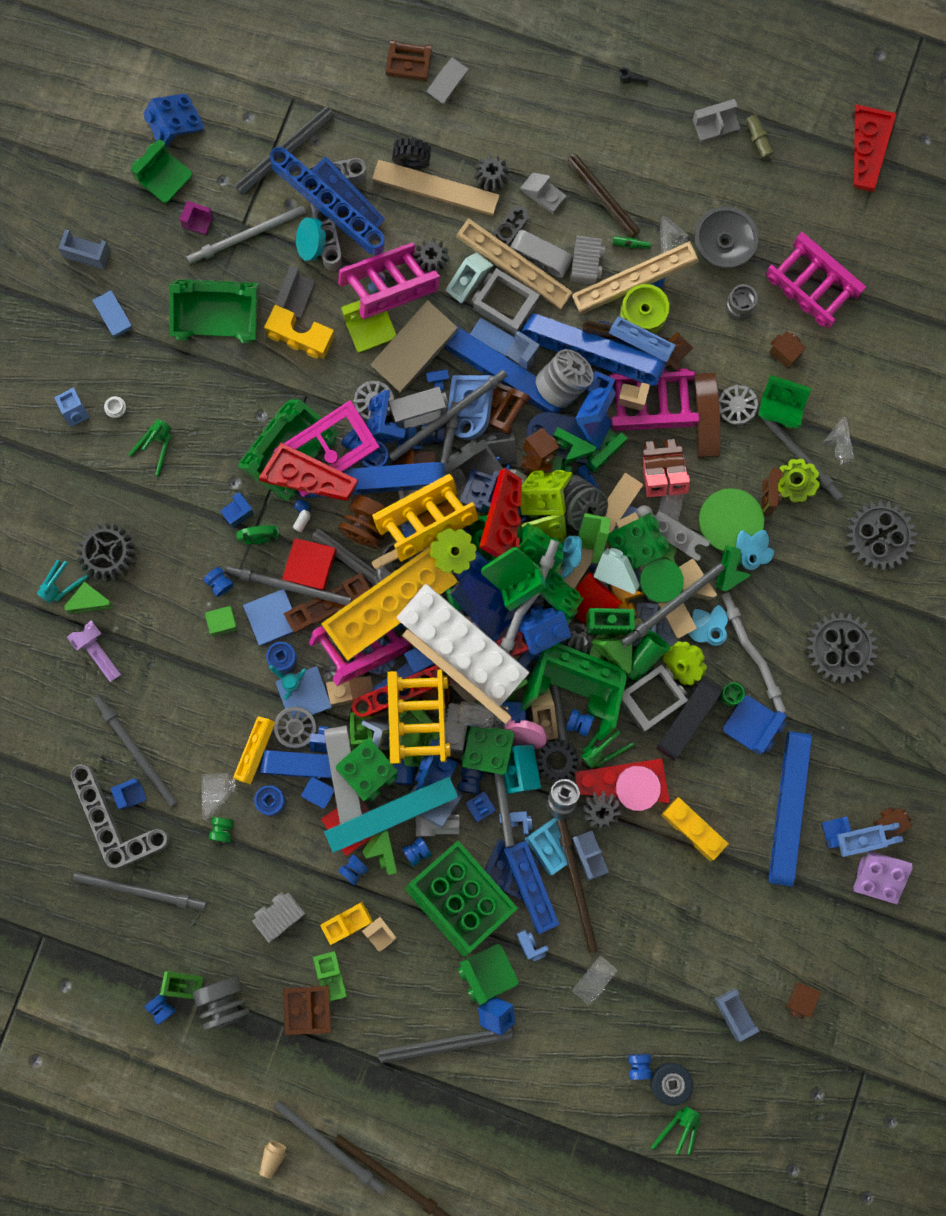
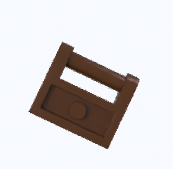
M390 40L385 71L386 76L427 81L432 45L419 46L397 43V40ZM396 51L413 54H421L424 55V57L409 56L395 53Z
M499 383V386L494 388L488 426L509 435L512 431L511 426L524 404H528L530 396ZM513 398L517 399L506 420L501 422L500 420Z
M773 468L769 473V477L765 478L762 483L761 508L764 516H770L777 509L778 505L781 504L782 494L778 492V481L783 477V472L779 468Z

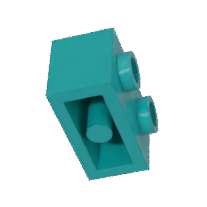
M534 744L512 747L507 773L504 775L507 794L541 789Z

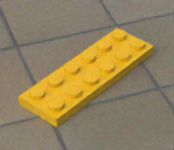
M430 547L321 623L347 661L401 622L397 619V616L426 583L440 595L458 582L451 572L444 573L435 566L436 559L430 556Z

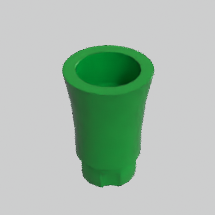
M648 630V634L641 638L632 652L631 672L625 674L632 680L639 681L662 656L670 651L669 644L657 633Z

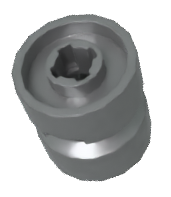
M746 284L734 287L725 306L727 314L732 319L738 321L745 320L751 315L758 300L755 289Z
M567 779L558 780L553 784L547 801L548 812L553 817L567 819L572 816L580 795L578 786Z

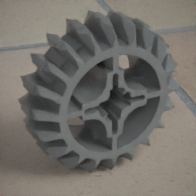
M106 522L103 529L100 524H96L97 530L95 531L91 527L88 528L90 534L88 536L84 533L81 535L85 541H78L77 543L82 547L76 550L78 555H82L77 558L78 563H83L80 568L83 571L87 570L86 575L89 577L94 574V579L97 581L101 576L104 582L108 581L109 576L115 581L117 573L124 577L122 570L125 568L127 571H130L131 569L127 563L135 562L130 557L136 555V551L131 549L135 546L134 541H130L132 536L125 534L126 530L124 528L118 530L117 524H113L111 529L109 523ZM105 536L118 538L115 542L112 540L108 543L101 540ZM95 542L97 549L90 558V549ZM101 545H103L105 549L109 550V556L111 557V560L108 558V556L104 555V553L102 552L103 548L101 547ZM123 546L122 556L120 560L117 562L116 553L120 550V547ZM109 562L112 567L98 568L94 565Z

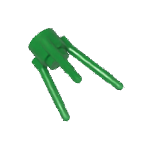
M157 419L154 425H151L147 433L128 454L130 457L133 456L142 445L141 449L145 451L153 439L158 442L164 440L155 473L156 476L160 475L167 447L172 438V435L169 433L172 429L171 426Z
M598 730L589 744L582 750L584 753L580 757L591 769L595 766L600 768L604 763L634 747L635 742L601 759L604 756L601 752L620 734V731H616L600 747L594 746L592 748L597 741Z
M686 1106L683 1112L678 1110L674 1119L656 1139L651 1148L656 1149L676 1123L681 1120L679 1125L685 1127L678 1144L676 1155H680L690 1130L692 1133L687 1154L691 1155L697 1130L701 1123L699 1121L701 1114Z

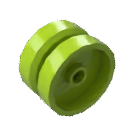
M641 284L634 286L623 299L620 317L656 335L662 330L669 314V301L666 294L654 285Z

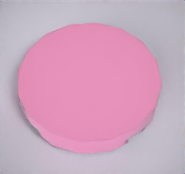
M513 720L508 725L505 724L504 729L514 732V746L534 744V749H540L547 742L548 734L544 733L545 729L534 722L521 720L520 723H515Z
M632 766L625 769L619 775L616 783V794L619 801L625 807L635 811H643L657 802L660 795V782L652 770L643 766Z

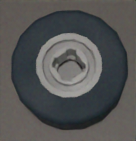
M667 1062L659 1065L654 1070L650 1087L654 1096L660 1102L668 1106H678L690 1098L693 1091V1079L685 1067L677 1063Z

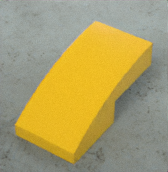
M361 902L320 926L328 942L332 945L369 925L373 920L364 903Z

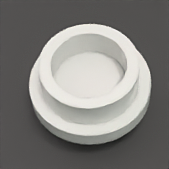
M110 397L104 404V410L109 417L119 418L124 415L126 404L120 397Z

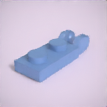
M899 822L838 834L837 838L842 857L903 842L902 836L886 840L884 833L887 830L892 831L900 828Z

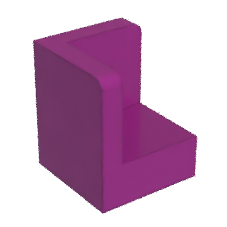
M187 201L179 220L183 228L206 235L214 216L210 208Z

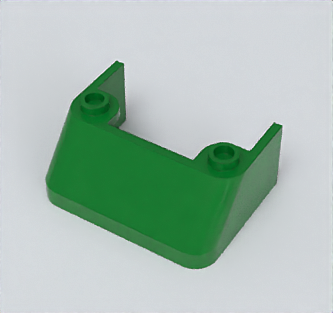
M560 643L542 651L528 678L520 710L525 711L537 699L538 695L546 693L551 683L589 698V713L601 720L597 740L602 741L616 728L626 683L624 670L619 666Z

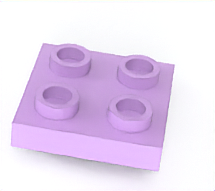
M868 851L866 857H862L860 861L857 879L853 886L854 892L897 904L913 869L912 863Z

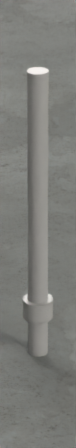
M303 205L216 244L201 247L202 250L186 257L190 264L203 258L209 259L214 256V253L301 216L306 211Z

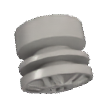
M568 349L559 351L536 376V386L542 397L550 404L561 408L570 406L593 382V371L587 360L579 353Z

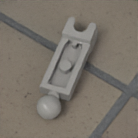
M646 505L640 506L636 510L638 518L651 512L652 516L656 517L659 522V530L662 536H665L670 544L697 561L700 560L701 554L696 551V545L708 546L711 542L660 510L656 516L653 515L652 509Z

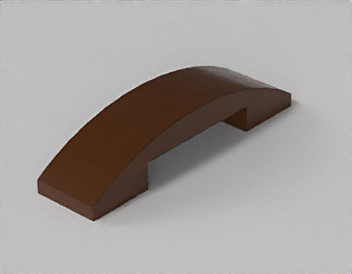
M696 373L693 381L694 395H696V410L699 416L697 424L698 458L720 457V412L715 373Z
M359 573L329 592L350 597L354 601L370 588L363 575ZM315 598L306 604L302 603L283 613L293 633H296L333 616L346 605Z

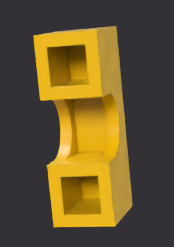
M275 305L264 326L267 337L276 342H279V340L286 342L287 346L294 350H299L300 348L306 351L307 355L318 359V357L325 359L335 338L334 330L314 322L308 332L298 333L293 330L296 322L295 313Z
M679 797L661 814L671 826L688 837L694 844V847L709 861H713L728 845L715 830Z

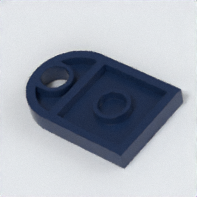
M552 412L536 415L530 421L526 430V438L532 435V428L534 427L544 428L550 436H553L557 427L587 442L586 436L574 417ZM559 448L556 456L562 457L565 461L570 450ZM588 457L573 463L586 465Z

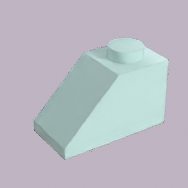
M478 252L468 256L456 272L446 291L462 304L483 282L493 265Z
M607 548L601 556L594 578L635 594L640 584L628 557L624 556L623 552L618 549Z

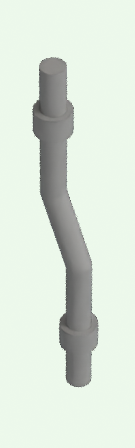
M552 539L545 556H542L539 563L541 564L540 568L542 569L544 579H546L549 569H552L555 560L553 558L559 542ZM540 593L522 603L516 610L506 638L503 637L500 644L502 649L508 654L510 650L513 651L516 642L514 639L523 616Z
M730 592L721 595L727 608V617L729 621H732L741 645L761 671L768 688L766 692L769 699H772L777 712L786 713L787 711L780 697L782 695L779 686L776 687L766 661L749 641L740 619V611L738 607H735Z

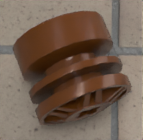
M354 495L348 508L355 516L344 515L343 520L346 523H340L338 530L359 545L379 549L381 542L378 539L384 540L385 535H381L377 530L372 515L386 507L365 496Z

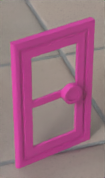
M351 400L284 443L296 450L317 437L326 451L324 456L326 462L331 464L329 466L341 472L380 448ZM347 417L363 444L338 459V454L329 449L321 433ZM299 490L302 497L310 494L309 492Z

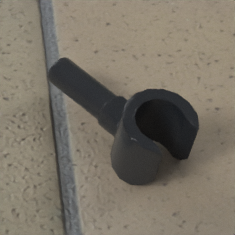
M627 67L620 69L621 74H627L625 77L619 76L623 84H627L631 80L648 83V77L631 74L630 69Z

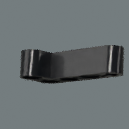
M705 675L695 687L692 695L656 749L675 761L721 694L723 687Z

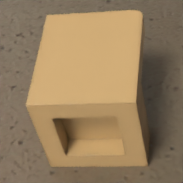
M641 383L640 387L623 384L617 404L643 411L650 385Z
M381 917L362 930L379 952L397 939Z

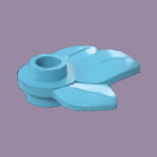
M743 530L738 534L736 547L741 549L740 554L742 557L740 564L747 570H754L760 564L769 563L774 556L775 551L768 547L769 537L765 530L758 531L752 537ZM751 555H752V557H753V562H752V563L750 562V559H749Z
M568 536L563 542L564 556L561 564L563 565V578L571 575L574 567L577 568L581 561L582 540L578 536Z
M717 605L711 614L695 609L692 620L697 629L688 633L689 636L699 643L708 642L712 646L723 644L727 638L725 626L728 622L724 609ZM712 632H717L719 634V638L714 639L712 637Z

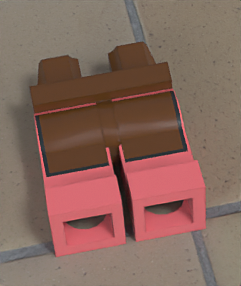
M675 439L664 441V448H657L654 441L645 442L642 467L647 497L666 496L667 488L669 495L688 494L690 479L686 472L682 446H678ZM677 485H683L681 488H674V487H673V486H677ZM661 487V489L657 491L652 490L651 488Z

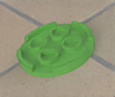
M732 488L723 489L712 494L704 502L699 513L698 525L701 535L711 541L709 545L724 552L725 545L737 548L736 541L741 530L747 532L751 537L758 531L763 530L764 515L760 504L747 492Z

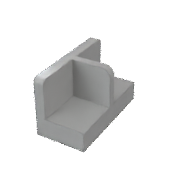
M735 99L695 111L693 123L701 142L739 131L740 126L735 115L737 109Z

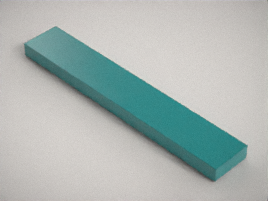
M447 776L324 831V834L334 853L458 798L450 777Z

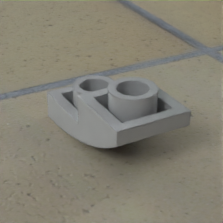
M452 57L426 92L445 104L469 69Z

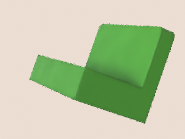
M585 513L578 537L582 540V548L593 550L591 562L599 564L608 538L611 518Z

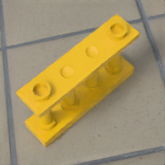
M450 474L372 515L379 533L382 535L389 531L397 541L394 547L400 562L426 549L432 542L437 541V534L447 528L454 531L462 529L479 520L473 502L463 506L455 496L458 492L454 479ZM448 500L456 511L444 517L436 505ZM428 510L436 522L424 527L417 518V515ZM409 521L417 532L405 538L397 526Z
M437 670L438 678L403 679L399 677L397 671L387 672L391 764H402L401 759H405V756L440 755L441 762H447V757H451L450 743H446L444 689H448V675H444L443 670ZM438 687L439 700L403 702V700L399 699V691H402L403 688ZM439 709V723L404 724V722H400V713H404V711ZM440 732V746L405 747V745H401V736H404L406 733Z

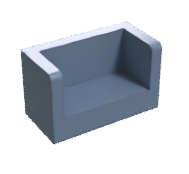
M66 229L58 248L64 258L101 269L105 268L111 251L106 241L102 240L101 244L73 237L71 232Z
M732 989L715 998L714 1001L735 1040L741 1042L760 1030L754 1025L738 995L740 994L738 989Z

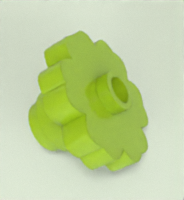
M791 459L788 466L782 465L780 467L783 477L778 483V491L781 492L783 498L790 497L793 503H804L807 500V496L813 497L816 495L820 487L817 481L819 472L813 464L806 465L803 459ZM796 478H801L802 482L798 485H795L794 480Z
M447 528L437 534V541L432 542L430 545V556L436 559L435 566L444 573L453 571L460 574L468 570L470 567L469 561H473L476 558V546L470 543L471 535L462 529L454 531ZM454 547V553L452 555L451 549Z
M679 641L670 646V651L664 655L663 661L667 664L666 667L673 673L674 680L679 679L683 685H693L705 676L707 666L703 663L705 657L699 647L690 646L688 642Z

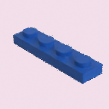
M326 156L311 170L376 228L385 220Z
M527 841L517 843L512 848L504 849L536 932L540 934L558 926L559 922Z

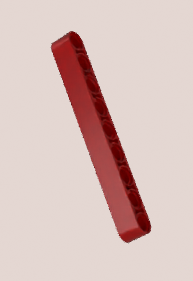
M517 632L514 639L516 642L515 649L512 653H509L513 658L529 652L528 646L523 642L524 634L521 632ZM502 639L494 642L500 646ZM433 666L404 679L438 678L437 670L441 669L438 666ZM451 677L448 679V685L455 683ZM388 685L356 698L352 703L354 714L366 719L389 710L388 703L380 705L378 701L380 695L388 694ZM438 687L410 688L409 695L400 696L399 694V699L403 700V702H409L438 690ZM362 702H367L369 705V709L365 713L358 712V706Z

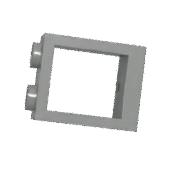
M496 268L493 274L489 273L483 283L485 286L482 291L478 290L472 299L474 302L473 310L515 335L521 330L538 304L540 295ZM497 280L527 298L513 320L483 303Z
M440 387L389 401L392 421L399 425L398 428L402 429L422 426L421 423L430 424L448 411L449 405L446 393H441Z
M660 665L623 692L621 704L642 733L688 701L685 689L681 685H676L673 681L675 677L668 667L664 668ZM659 674L678 701L648 721L630 694Z

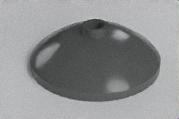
M725 206L710 210L700 219L695 230L694 239L697 251L706 262L718 268L730 269L739 267L750 260L757 249L759 235L756 224L748 214L740 209ZM721 241H726L728 245H722Z

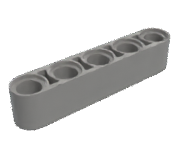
M347 725L324 729L340 824L363 814L360 796L336 770V765L352 752Z

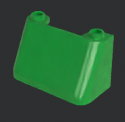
M187 279L172 281L169 284V336H175V340H188V337L193 335L235 336V338L240 339V343H252L253 340L257 339L260 284L255 282Z
M300 399L288 400L241 459L238 467L284 501L291 500L298 490L260 482L259 476L280 443H286L322 418ZM332 426L321 433L329 449L336 443V436L339 434ZM315 437L296 450L315 458L319 451L324 448L318 438Z

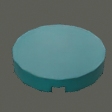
M305 218L298 226L296 246L303 260L316 261L317 256H321L324 251L326 235L325 231L321 230V221L317 218Z

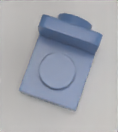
M74 387L54 397L70 427L89 418Z
M527 811L510 813L511 826L516 827L518 822H522L523 835L529 834L528 830L532 829L531 816H527ZM499 814L500 824L502 823L501 814Z
M523 930L516 934L527 959L532 958L533 961H536L546 956L545 951L549 950L548 946L545 945L534 950L533 946L536 943L531 933L527 934Z

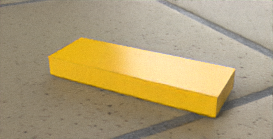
M257 717L233 779L251 785L275 721Z

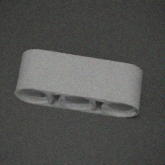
M519 230L510 248L538 268L559 278L564 277L573 260V257L568 252L524 230Z

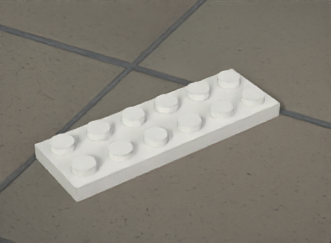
M427 583L397 616V619L498 706L502 705L529 674L527 669Z

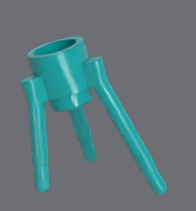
M57 560L45 581L39 587L40 589L37 594L49 604L53 600L58 603L64 595L86 581L89 576L81 577L58 593L60 588L54 583L68 562L64 561L57 570L60 564V560Z
M273 665L269 666V669L281 679L282 687L287 691L283 699H289L292 693L298 690L300 681L303 680L307 670L305 668L302 669L297 676L292 673L283 675Z

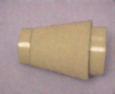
M269 1141V1144L265 1145L260 1175L266 1178L273 1177V1174H275L286 1156V1146L276 1141Z

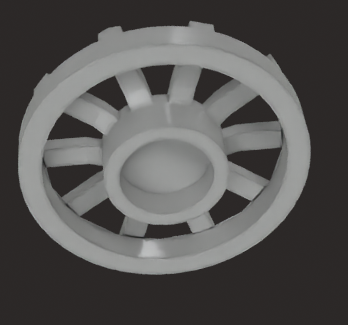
M367 381L360 385L355 392L354 406L360 416L366 420L370 418L371 411H369L368 416L362 413V411L368 408L370 399L379 394V386L385 388L384 390L390 391L389 401L394 400L391 389L380 381ZM370 385H376L374 392H372ZM366 386L369 392L368 394L362 391V389ZM359 393L366 397L365 399H357ZM357 403H366V405L359 409ZM387 407L386 417L390 414V407Z
M731 386L725 389L719 397L720 416L729 424H746L755 417L758 411L757 396L746 386ZM738 389L744 390L741 396H739ZM735 390V397H733L729 392ZM747 392H749L752 395L751 397L744 399ZM727 395L731 400L727 401L723 400V398ZM754 400L755 406L747 405V402ZM721 404H728L729 407L722 409ZM747 408L754 409L751 415L746 411ZM731 410V413L727 418L724 415V412ZM744 413L747 418L741 420L740 414ZM734 414H737V421L731 420Z
M299 706L288 707L277 715L274 732L281 744L290 748H300L310 742L311 733L305 731L304 728L312 727L311 733L315 734L316 723L308 710ZM291 711H297L295 718H293ZM300 712H303L306 715L300 720ZM288 713L290 720H287L282 716ZM306 719H311L312 723L303 724ZM279 720L285 722L286 725L278 726ZM286 729V732L280 736L278 730ZM302 733L308 736L305 741H302L300 736ZM289 734V742H286L283 738ZM297 737L299 743L292 744L293 738Z

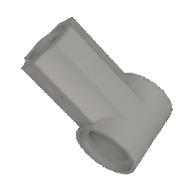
M451 814L442 829L418 815L415 816L416 837L459 834V815Z

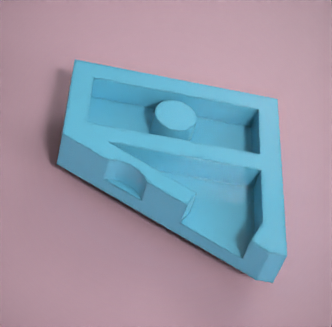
M555 817L525 838L549 876L567 865L564 849L560 846L559 838H561L557 824L559 819Z

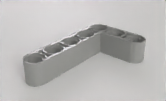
M353 158L333 162L353 185H358L365 181L366 166L361 159ZM354 169L361 170L358 174L352 173ZM310 185L307 189L314 190L317 186ZM325 199L323 203L330 204V200ZM310 203L313 218L319 219L320 217L325 216L312 203ZM328 219L327 221H321L322 225L320 226L321 230L325 231V235L332 236L333 239L325 241L324 251L321 255L324 267L327 270L336 271L342 265V257L335 223ZM331 255L337 257L335 261L327 260V258Z
M77 765L72 769V782L105 863L109 867L123 868L168 847L170 836L167 832L159 829L149 831L123 843L94 771L85 765ZM86 770L88 772L87 779L79 781V772ZM94 790L96 798L94 801L88 802L86 798L87 793ZM102 810L105 818L102 822L97 823L95 821V814ZM111 831L113 840L106 844L103 841V835ZM157 834H162L164 837V841L160 846H156L153 842V838ZM136 843H141L143 846V850L139 855H135L132 851ZM115 852H119L122 859L120 863L115 865L111 858Z

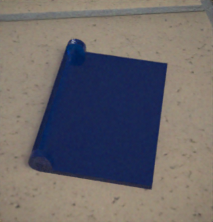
M477 562L450 591L449 595L480 630L496 642L499 639L498 635L512 621L518 607L512 611L505 607L502 591L482 575V566Z

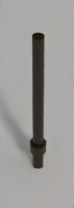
M566 819L557 820L561 837L559 842L560 846L564 849L589 953L596 952L598 949L572 848L574 842L572 835L569 836Z
M340 1134L333 1141L423 1207L422 1210L429 1215L432 1213L434 1216H451L438 1207L436 1201L431 1198L427 1199Z

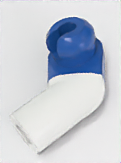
M297 499L294 508L299 511V517L293 528L302 532L310 519V506L306 500Z

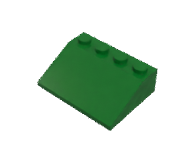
M459 841L455 842L404 888L463 957L474 950L518 909Z

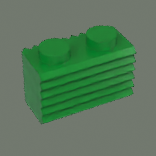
M590 608L586 613V633L588 635L591 633L592 635L600 634L601 636L603 634H609L610 636L612 634L614 636L622 634L624 636L625 634H630L635 629L634 609Z

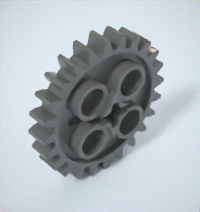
M881 500L877 502L876 507L873 502L868 504V508L862 505L860 511L856 510L853 513L855 518L851 517L848 520L852 525H848L845 528L851 532L845 536L846 539L851 540L846 547H853L854 549L850 555H858L856 562L861 559L864 560L863 567L870 563L871 570L876 569L877 565L880 571L885 570L886 566L889 570H892L894 564L899 567L902 564L901 560L906 561L909 559L906 554H912L914 551L910 547L915 546L917 543L911 540L917 536V533L911 532L915 525L908 524L912 517H904L906 510L898 512L899 505L890 508V501L885 506H883ZM880 517L888 520V526L880 523ZM894 525L897 526V529L891 531L886 536L879 538L869 546H865L866 542L872 540L878 534H882ZM861 528H867L870 531V536H864ZM891 536H898L900 539V544H895L892 541ZM873 547H880L882 550V555H877L874 552Z
M840 612L836 619L832 613L829 615V620L824 616L821 619L822 624L819 622L814 624L817 630L811 629L809 631L813 637L806 639L807 642L811 643V645L805 648V650L811 651V654L806 658L814 660L810 667H818L816 674L824 672V680L831 676V683L836 682L837 678H839L840 684L845 683L846 678L849 683L854 682V676L859 680L862 678L861 672L866 675L869 673L867 667L874 666L870 659L877 658V655L872 653V651L878 649V646L872 645V642L877 638H870L869 635L873 630L866 631L867 622L860 625V617L853 621L851 613L844 618L843 613ZM839 629H842V631H843L842 638H841ZM826 632L834 635V642L827 641L825 637ZM848 632L856 635L857 640L855 643L849 641L847 637ZM841 644L846 650L842 652L837 646ZM827 654H832L835 657V664L827 662ZM849 654L857 657V664L849 662ZM841 655H842V662H843V664H844V667H843V668L840 666Z

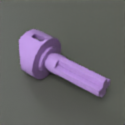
M91 620L85 625L83 632H73L67 638L76 651L86 648L111 682L121 674L96 642L101 632Z

